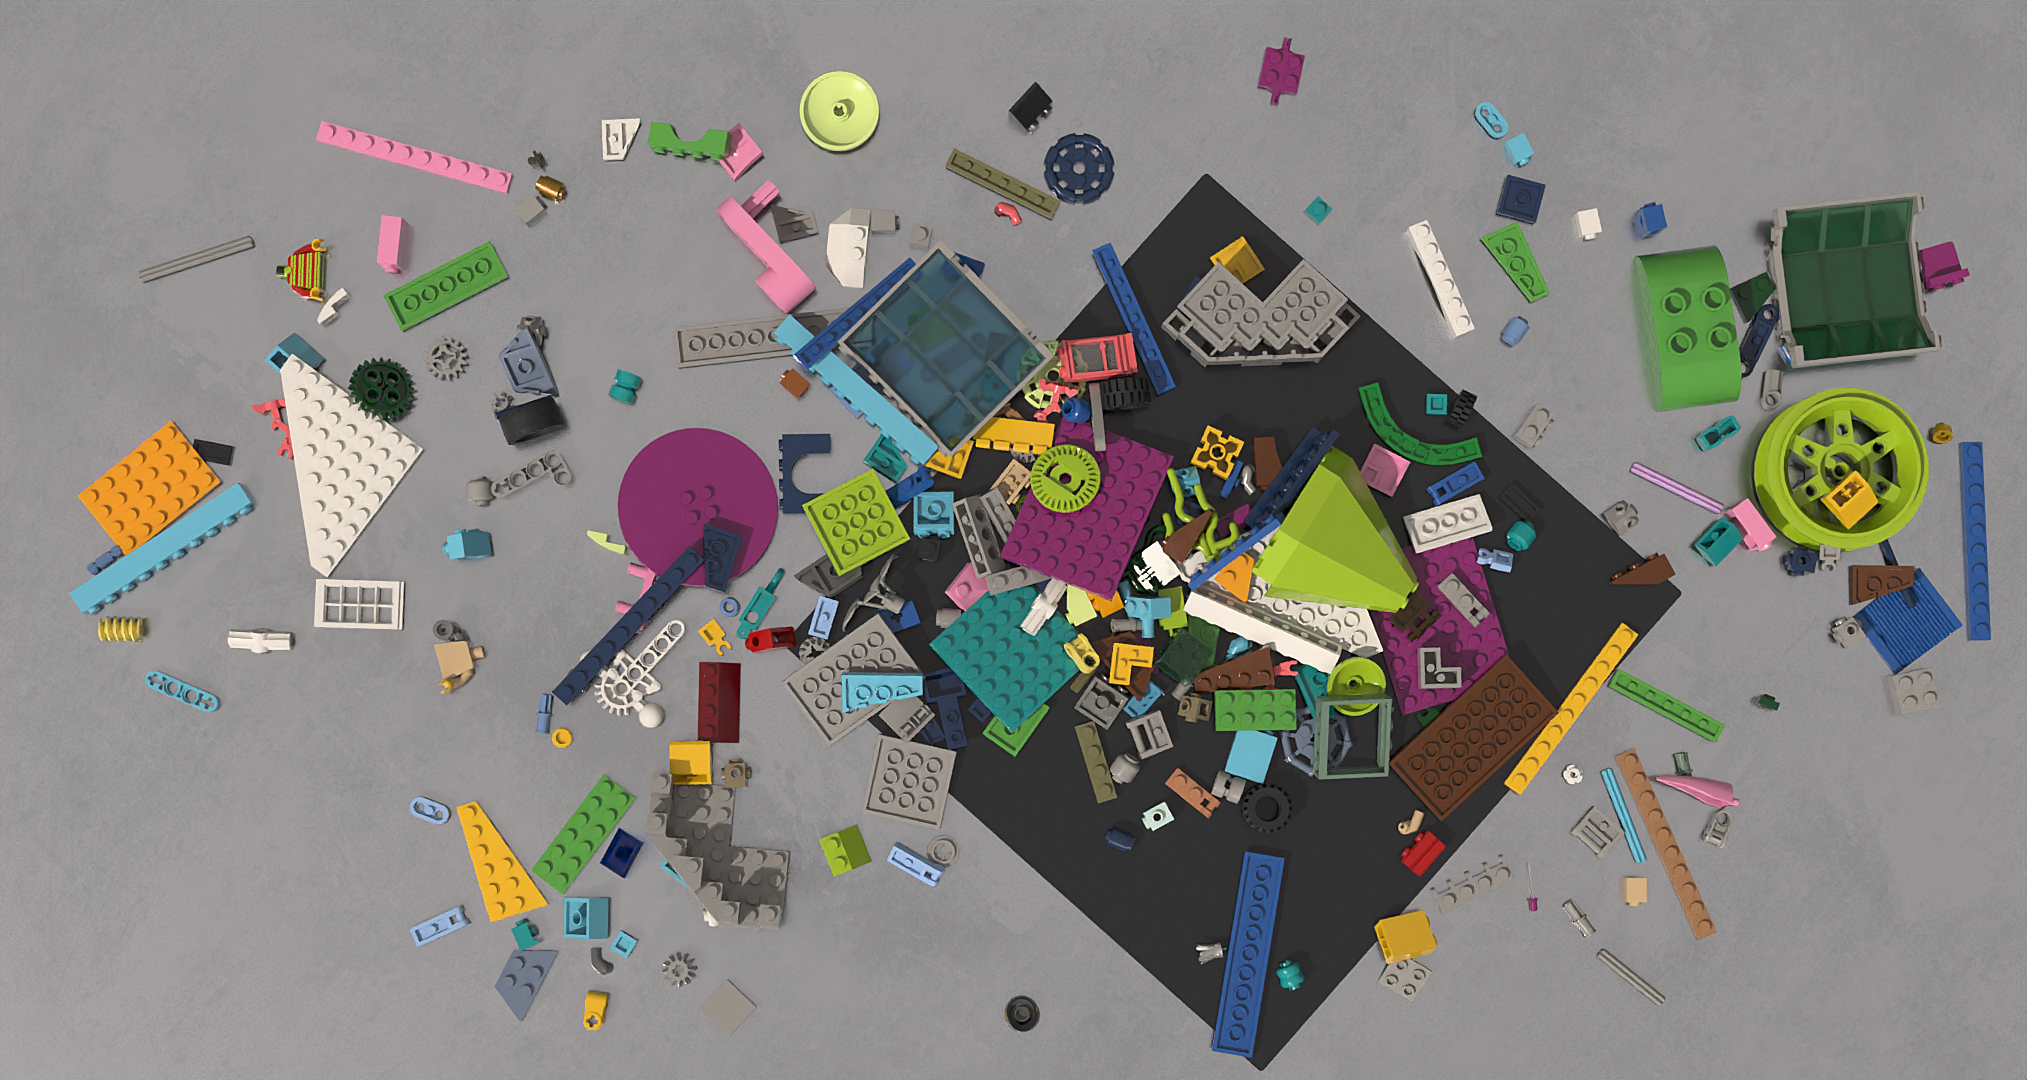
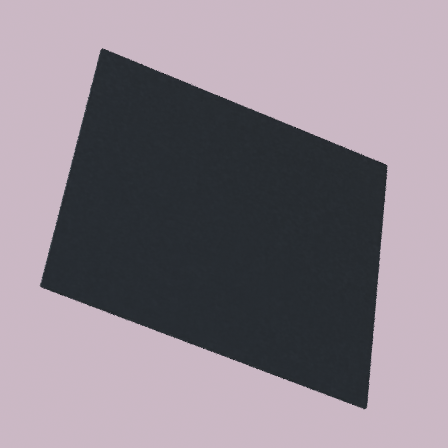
M1204 174L1121 266L1176 388L1157 396L1134 345L1138 372L1134 376L1129 377H1145L1149 379L1151 404L1146 407L1129 410L1107 411L1102 409L1104 430L1174 456L1171 468L1175 471L1194 466L1190 462L1198 447L1202 449L1204 446L1200 441L1207 426L1221 431L1220 437L1228 439L1229 436H1232L1244 442L1238 457H1232L1230 460L1231 463L1237 460L1243 462L1242 467L1247 464L1254 466L1253 439L1261 437H1274L1276 452L1283 467L1313 427L1322 434L1325 431L1336 430L1340 435L1332 446L1352 457L1359 471H1361L1373 445H1379L1411 462L1393 497L1368 486L1401 548L1412 545L1403 521L1404 516L1479 494L1491 522L1492 531L1473 537L1477 553L1480 548L1487 549L1491 553H1493L1494 549L1513 553L1510 573L1490 568L1491 564H1481L1510 659L1557 710L1619 625L1623 623L1636 632L1638 636L1608 675L1607 680L1681 596V591L1668 579L1656 585H1609L1608 582L1613 580V575L1621 571L1625 574L1631 571L1630 566L1638 562L1642 565L1648 561L1474 408H1472L1462 428L1447 422L1459 395L1343 292L1341 293L1348 299L1346 303L1360 315V318L1318 363L1315 361L1283 362L1281 365L1267 366L1221 364L1204 367L1191 355L1192 351L1179 339L1175 341L1161 328L1163 322L1178 308L1177 306L1182 301L1194 278L1197 276L1203 279L1215 266L1210 257L1242 236L1265 269L1243 283V285L1262 302L1269 297L1304 259L1209 174ZM1107 283L1059 335L1056 341L1060 343L1062 340L1067 341L1129 333ZM1114 343L1105 344L1108 370L1118 369ZM1100 344L1075 347L1082 354L1081 358L1084 363H1087L1089 372L1104 371ZM1032 366L1028 370V373H1030L1035 367ZM1052 370L1048 373L1047 377L1050 381H1056L1059 378V374L1057 371ZM1118 378L1092 380L1087 382L1085 386V389L1087 390L1082 398L1088 400V402L1090 403L1089 383L1101 384L1104 381ZM1074 382L1071 385L1077 386L1078 382ZM1035 383L1029 385L1032 392L1038 389ZM1378 383L1390 417L1400 430L1412 438L1434 445H1449L1477 438L1482 457L1463 463L1440 466L1419 463L1400 455L1384 443L1371 426L1358 388ZM1019 390L1007 403H1011L1010 408L1017 411L1025 421L1038 422L1034 414L1038 410H1044V408L1038 409L1031 405L1024 398L1023 390ZM1066 393L1060 395L1062 400L1069 397ZM1044 394L1043 400L1050 402L1052 396ZM1426 394H1447V414H1426ZM1062 411L1060 413L1051 412L1046 416L1050 424H1055L1054 432H1056L1063 417ZM1002 414L997 416V418L1007 419V416ZM1091 415L1090 418L1086 421V423L1092 424ZM972 436L969 440L974 441L962 478L958 479L938 471L933 476L934 484L923 492H954V503L964 498L983 495L989 491L1009 463L1015 458L1011 450L993 449V441H991L990 449L976 447V440ZM1212 449L1214 457H1222V454H1220V449ZM1036 460L1029 463L1016 461L1031 471ZM1475 461L1485 479L1435 506L1434 498L1431 493L1428 494L1426 489ZM1208 466L1205 470L1196 467L1206 500L1215 508L1218 518L1246 504H1249L1252 509L1265 491L1261 490L1260 487H1256L1257 490L1249 495L1239 482L1236 489L1232 487L1226 500L1221 499L1219 495L1226 480L1213 475L1214 469ZM1255 472L1252 474V479H1251V481H1252V483H1253L1254 485H1255ZM1168 474L1149 515L1150 521L1145 524L1133 554L1144 546L1147 532L1152 527L1165 524L1162 517L1163 514L1169 513L1171 515L1176 496L1172 491ZM1310 476L1307 478V480L1304 482V484H1303V485L1301 486V488L1299 489L1301 492L1303 491V489H1304L1303 487H1304L1305 484L1307 483V481H1308V479L1310 478ZM1512 482L1542 509L1530 521L1534 525V530L1537 534L1535 540L1528 549L1520 551L1513 549L1508 544L1507 533L1515 522L1523 520L1498 498ZM1031 483L1027 488L1022 487L1019 491L1021 496L1015 504L1011 502L1007 505L1015 520L1031 488ZM1443 487L1438 489L1441 496L1446 494ZM1196 495L1184 497V501L1199 504ZM913 498L898 515L910 540L863 564L864 577L831 598L832 600L839 601L828 640H824L832 646L878 613L877 609L879 608L860 605L847 623V633L842 629L844 619L851 605L857 598L859 601H864L873 581L878 577L890 556L895 553L899 557L890 563L885 576V583L891 590L896 592L895 595L908 599V602L913 601L921 624L894 634L923 673L950 668L929 644L946 629L936 625L937 610H942V608L960 609L945 591L964 566L971 562L955 512L954 535H950L948 538L930 535L929 538H926L941 541L938 561L932 562L917 558L921 538L918 535H914ZM989 517L997 543L1002 552L1005 543ZM1247 526L1239 530V535L1249 532L1252 528ZM1216 529L1214 530L1215 542L1225 539H1220ZM1166 532L1156 534L1152 544L1156 541L1165 540ZM1003 559L1006 569H1012L1013 567L1010 566L1012 562ZM1180 574L1160 588V590L1182 586L1184 604H1186V595H1189L1192 589L1188 586V582L1182 580ZM1129 581L1133 596L1150 595L1149 593L1141 594L1137 592ZM879 583L880 594L885 595L886 592L889 593ZM1066 589L1062 595L1066 604L1064 605L1059 600L1057 610L1068 621L1065 615L1068 613ZM876 595L868 601L884 605L881 603L882 598ZM1122 608L1104 618L1098 611L1096 612L1097 617L1075 627L1074 623L1071 625L1079 634L1082 633L1090 643L1106 639L1112 634V619L1128 618L1125 608ZM815 609L794 631L796 646L787 648L799 660H801L799 650L802 643L808 638L816 637L808 634ZM894 613V617L891 619L900 622V618L903 615ZM1154 619L1155 637L1151 638L1152 647H1154L1157 666L1161 665L1175 682L1180 683V678L1185 675L1193 680L1190 666L1188 626L1183 627L1185 643L1176 642L1174 645H1171L1169 630L1163 631V626L1159 627L1158 619ZM1223 627L1219 628L1213 665L1221 664L1225 661L1230 642L1239 637V634L1229 632ZM1179 628L1172 629L1173 635L1180 634ZM1252 640L1251 649H1246L1238 654L1237 657L1245 655L1246 652L1258 650V643ZM812 645V653L808 656L816 657L821 651H816ZM1271 649L1275 666L1282 662L1296 660ZM1382 652L1367 657V659L1375 662L1383 671L1386 680L1385 693L1392 699V706L1394 707L1393 712H1391V719L1393 721V730L1390 731L1392 750H1389V758L1391 759L1424 729L1416 715L1420 713L1421 716H1425L1428 712L1426 709H1422L1401 716ZM1351 653L1350 656L1348 657V659H1349V658H1353V657H1360V656H1358V655H1356V654H1354V653ZM1297 660V664L1290 665V669L1292 671V669L1305 664ZM1103 662L1079 693L1074 692L1070 686L1082 672L1081 670L1075 673L1044 702L1045 705L1050 707L1015 757L982 734L995 715L991 713L982 723L970 713L968 709L978 697L964 684L967 696L957 698L968 746L953 749L957 751L948 793L1214 1031L1244 852L1285 858L1252 1058L1245 1057L1259 1071H1263L1377 942L1378 936L1374 926L1382 919L1399 916L1509 792L1510 788L1504 784V781L1543 728L1442 822L1390 765L1388 776L1341 779H1318L1315 775L1311 777L1291 763H1286L1281 737L1278 735L1281 730H1268L1274 733L1273 736L1277 737V741L1263 783L1276 784L1286 790L1287 794L1291 797V802H1293V815H1291V820L1284 829L1276 833L1265 834L1257 832L1248 826L1241 810L1242 801L1246 793L1252 787L1261 783L1245 779L1246 783L1237 804L1226 800V796L1220 798L1212 795L1221 804L1218 808H1214L1209 819L1165 784L1178 768L1211 794L1219 770L1224 771L1236 731H1215L1214 692L1199 694L1202 695V699L1213 702L1209 721L1198 719L1197 723L1185 721V716L1178 715L1181 701L1171 694L1174 689L1164 698L1160 695L1144 714L1156 709L1160 710L1173 747L1144 759L1138 758L1137 746L1130 728H1127L1126 721L1133 717L1124 709H1121L1108 730L1094 722L1117 795L1115 799L1101 803L1097 802L1075 730V726L1092 722L1093 720L1074 707L1098 672L1110 675L1111 670ZM1275 676L1274 688L1279 690L1295 689L1296 709L1307 706L1294 676ZM1267 685L1252 687V690H1263ZM923 686V695H922V696L924 697L925 701L927 702V700H926V695H925V691H924V686ZM1195 686L1191 687L1185 696L1190 697L1191 693L1196 694ZM1129 691L1128 693H1130L1131 696L1129 697V699L1127 700V702H1128V701L1131 699V697L1133 696V694H1132L1130 691ZM1454 700L1432 706V708L1441 713ZM938 703L929 704L928 706L943 729ZM1379 704L1370 712L1358 716L1343 714L1334 707V711L1347 717L1346 721L1353 747L1349 749L1339 767L1377 765ZM887 706L867 719L883 735L901 738L879 716ZM1311 713L1302 715L1305 721L1313 719ZM1332 718L1329 719V724L1331 725L1336 722ZM1299 719L1296 721V729L1298 730L1301 725ZM1143 724L1138 725L1145 748H1150L1151 745ZM1338 725L1334 728L1336 738L1339 741H1343L1340 726ZM1291 730L1289 733L1295 734L1297 730ZM920 731L910 740L927 744ZM1315 733L1313 734V737L1310 738L1311 742H1314ZM1289 737L1292 752L1294 753L1297 750L1295 738ZM946 739L933 745L948 749ZM1336 744L1330 754L1333 759H1335L1342 745ZM1129 753L1138 759L1140 770L1132 782L1120 784L1112 778L1113 774L1110 771V767L1118 755ZM1301 753L1296 756V758L1310 765V759ZM1225 784L1224 787L1228 789L1229 784ZM1266 796L1258 800L1255 810L1261 819L1272 820L1279 812V805L1274 798ZM1204 798L1200 804L1205 808L1209 801ZM1165 802L1174 820L1154 831L1151 828L1147 829L1142 821V818H1144L1143 813ZM1415 810L1424 813L1420 827L1416 832L1402 834L1398 830L1399 823L1412 820ZM1154 814L1153 819L1159 821L1161 819L1160 814ZM1115 826L1131 833V836L1135 837L1130 852H1122L1106 845L1107 841L1104 838L1108 829L1112 830ZM1427 830L1440 840L1446 848L1425 872L1418 877L1400 861L1402 859L1400 854L1407 846L1411 848L1416 843L1414 838L1421 831L1425 833ZM1220 942L1221 948H1227L1222 950V958H1214L1201 965L1203 961H1199V957H1201L1200 952L1206 950H1197V944H1215ZM1292 959V962H1299L1301 971L1305 976V980L1300 983L1302 986L1291 991L1289 988L1281 986L1280 978L1276 973L1277 969L1281 967L1280 963Z

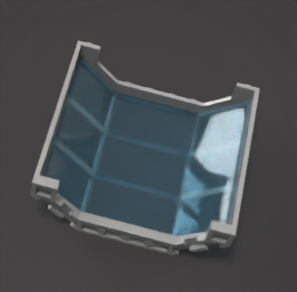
M940 240L838 341L840 344L838 348L845 356L850 354L871 373L869 375L870 379L876 384L880 382L885 387L882 391L890 399L894 397L898 401L896 405L904 413L908 411L912 415L910 419L918 427L922 425L936 440L939 445L937 449L943 456L949 455L952 457L1055 355L1036 335L1032 338L1030 336L1032 331L966 264L961 266L959 263L962 260Z

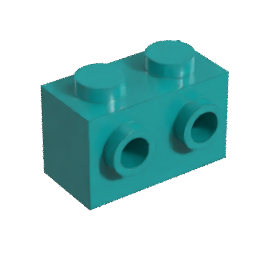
M1721 517L1697 541L1695 546L1703 558L1717 566L1744 538L1733 523Z

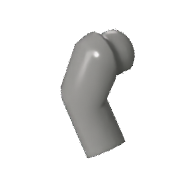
M1251 464L1242 467L1240 472L1241 479L1239 481L1249 495L1257 490L1251 481L1252 474L1255 472V468Z

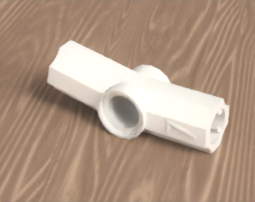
M1053 578L1051 579L1043 593L1035 599L1031 606V611L1021 623L1020 627L1033 636L1036 635L1045 620L1049 619L1055 612L1058 601L1067 589L1065 583Z
M256 628L251 631L231 629L229 631L228 644L231 648L251 649L255 653H263L269 650H290L291 632L269 631L265 628Z

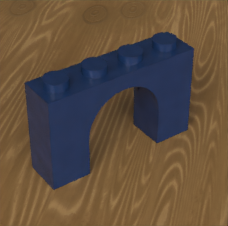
M782 434V439H779V451H782V459H779V471H783V479H779V491H783V499H779V510L783 511L784 515H806L802 505L825 494L804 493L797 489L792 481V470L797 461L803 457L831 455V434Z

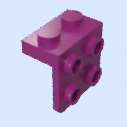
M1953 242L1919 250V254H1917L1918 262H1921V276L1926 290L1933 288L1936 291L1945 288V284L1951 282L1953 285L1965 282L1964 278L1970 276L1968 268L1961 269Z

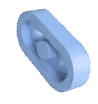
M417 797L410 803V811L416 817L438 825L444 824L449 819V810L442 804L424 797ZM420 803L424 805V810L422 811L418 810ZM437 811L443 812L442 818L436 816Z

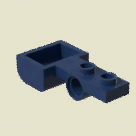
M951 668L924 673L926 678L923 679V686L927 704L938 703L948 751L968 746L957 698L967 696L964 682Z

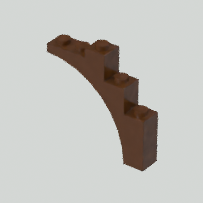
M1274 437L1253 439L1255 485L1260 487L1261 490L1267 489L1282 468L1276 452ZM1300 490L1282 513H1289L1301 494Z

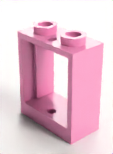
M1748 498L1739 501L1724 512L1729 521L1737 527L1751 551L1759 550L1760 552L1774 544L1772 540L1776 538L1775 534Z

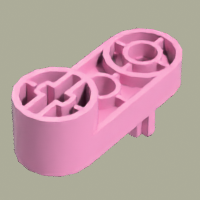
M767 180L741 206L729 196L715 211L768 267L755 282L788 315L816 289V286L753 220L763 208L781 193L770 180Z

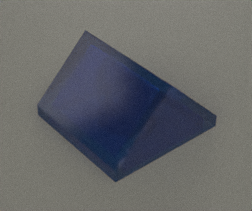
M618 828L600 864L622 878H628L646 842Z

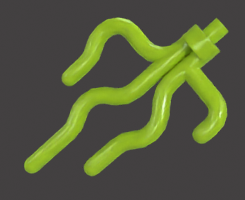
M1169 468L1167 474L1176 496V514L1182 521L1190 523L1195 518L1184 512L1182 489L1175 470ZM1195 484L1194 490L1204 511L1215 510L1207 502L1202 486ZM1216 510L1207 527L1206 537L1203 532L1194 548L1203 553L1206 563L1213 557L1215 560L1220 557L1219 549L1234 544L1239 537L1237 524L1231 522L1229 524L1231 536L1215 542L1213 534L1218 523ZM1164 513L1162 517L1167 529V537L1171 536L1175 530L1170 514Z

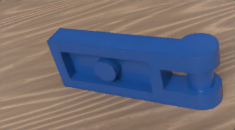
M1474 461L1426 490L1428 494L1431 493L1434 498L1433 502L1437 506L1485 478ZM1441 487H1443V489L1446 492V494H1444L1443 496H1441L1438 491V489Z
M920 466L917 472L885 491L894 509L934 484L929 467Z

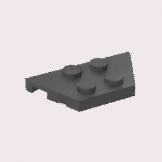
M826 554L795 574L794 577L801 583L831 599L864 577L863 565L839 577L829 556Z

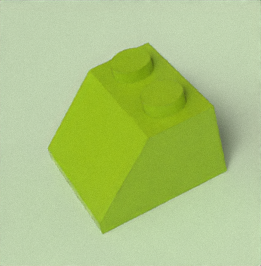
M858 825L819 839L834 877L872 862Z

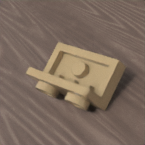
M1013 459L989 490L997 487L1007 505L1011 502L1015 504L1021 496L1019 491L1022 487L1027 488L1031 483V471Z

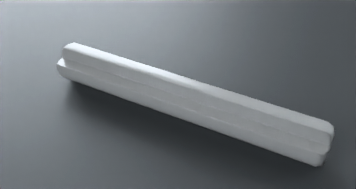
M1603 949L1599 953L1598 958L1654 1003L1660 1006L1665 1001V996L1609 951Z

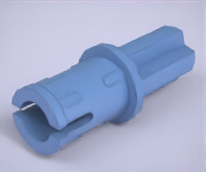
M541 694L539 712H536L538 719L535 733H549L550 716H552L550 714L552 695Z

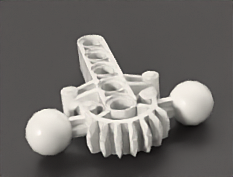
M673 620L669 622L635 660L624 650L620 649L615 654L613 667L609 669L605 665L597 673L603 680L601 684H595V687L601 688V691L595 692V695H602V698L598 699V703L606 702L602 707L603 709L611 706L609 713H613L616 708L617 715H621V709H624L625 715H629L628 708L634 707L639 712V720L645 727L655 728L662 723L664 712L661 706L656 703H646L643 700V696L661 690V684L649 672L685 634L686 628L681 621ZM673 624L681 625L682 630L680 634H672L671 627ZM662 638L668 641V646L664 650L659 649L657 646L658 640ZM588 649L582 653L580 661L590 652L591 649ZM647 653H652L655 659L652 664L648 665L644 662V656ZM619 665H622L625 669L621 676L617 671ZM633 668H638L641 671V676L638 679H632L630 676V671ZM619 683L627 685V691L624 694L617 692L616 688ZM639 683L646 686L645 690L641 692L634 689Z

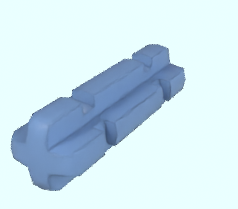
M118 545L112 547L111 551H107L95 560L96 562L87 565L88 571L92 575L98 573L100 568L103 569L113 562L115 557H120L123 554L121 548Z

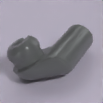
M591 948L592 967L602 975L611 973L612 965L605 963L601 959V948Z

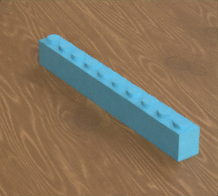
M790 314L774 331L776 335L775 340L783 347L787 344L792 349L790 351L792 355L814 338ZM830 351L809 369L812 373L817 371L822 375L819 379L827 386L832 384L836 388L834 392L842 399L848 398L851 401L849 405L856 412L861 410L866 414L864 419L872 426L876 423L881 428L879 432L887 439L892 437L896 441L894 445L900 451L904 452L906 450L911 454L909 458L916 465L920 463L925 465L938 450L939 446L833 352Z
M236 483L69 594L82 613L94 614L101 609L99 606L106 602L108 604L114 601L118 593L122 591L125 593L134 587L133 584L138 580L144 581L151 576L150 572L155 569L161 570L168 565L167 561L170 559H177L184 554V550L187 548L198 546L201 543V539L205 536L211 537L218 532L217 528L222 525L228 526L235 521L234 517L237 515H244L251 511V506L255 503L244 486Z

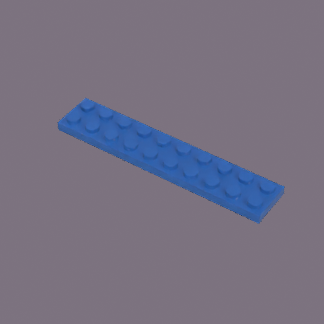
M1244 852L1212 1051L1252 1058L1285 858Z

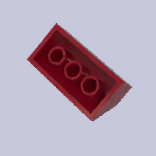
M699 662L698 741L739 743L741 663Z

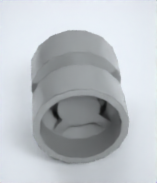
M1219 770L1211 794L1220 798L1226 796V800L1237 804L1246 780L1237 776L1232 778L1229 773ZM1225 784H1229L1228 789L1224 787Z

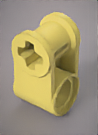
M1080 633L1077 636L1078 638L1072 642H1066L1064 648L1083 673L1089 674L1099 665L1100 658L1090 645L1088 639ZM1085 659H1090L1093 662V666H1088L1085 663Z

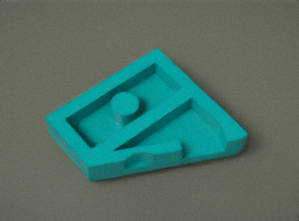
M882 434L863 460L864 463L894 483H897L907 468L906 462L900 456L899 450L893 444L890 437L887 439Z

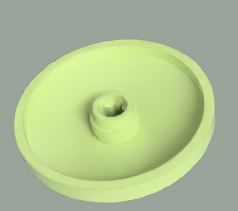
M843 71L829 72L816 78L805 90L800 102L801 123L810 139L819 146L832 151L851 150L863 144L873 134L879 119L878 100L871 86L861 77Z

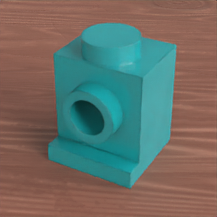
M526 918L516 922V927L511 929L520 951L541 943L540 939L536 940L535 938L537 932L534 925H530Z

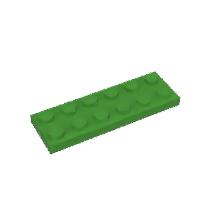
M489 241L383 296L401 331H404L508 278V275L493 245Z
M603 774L531 871L563 895L636 798Z

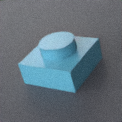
M620 931L610 949L628 958L638 941Z

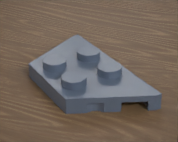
M528 325L500 352L498 357L514 391H528L533 394L542 392L550 393L551 396H557L559 391Z
M514 950L508 959L495 988L519 1021L522 1022L558 953L557 951Z

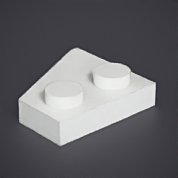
M640 118L602 120L604 161L624 160L641 123Z

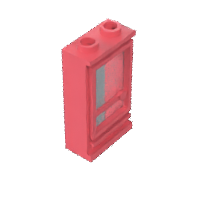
M1132 333L1062 340L1058 345L1059 347L1056 348L1057 358L1061 360L1059 373L1060 377L1064 380V384L1134 376L1138 372Z

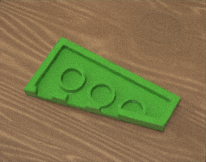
M1518 222L1480 238L1530 302L1550 294Z

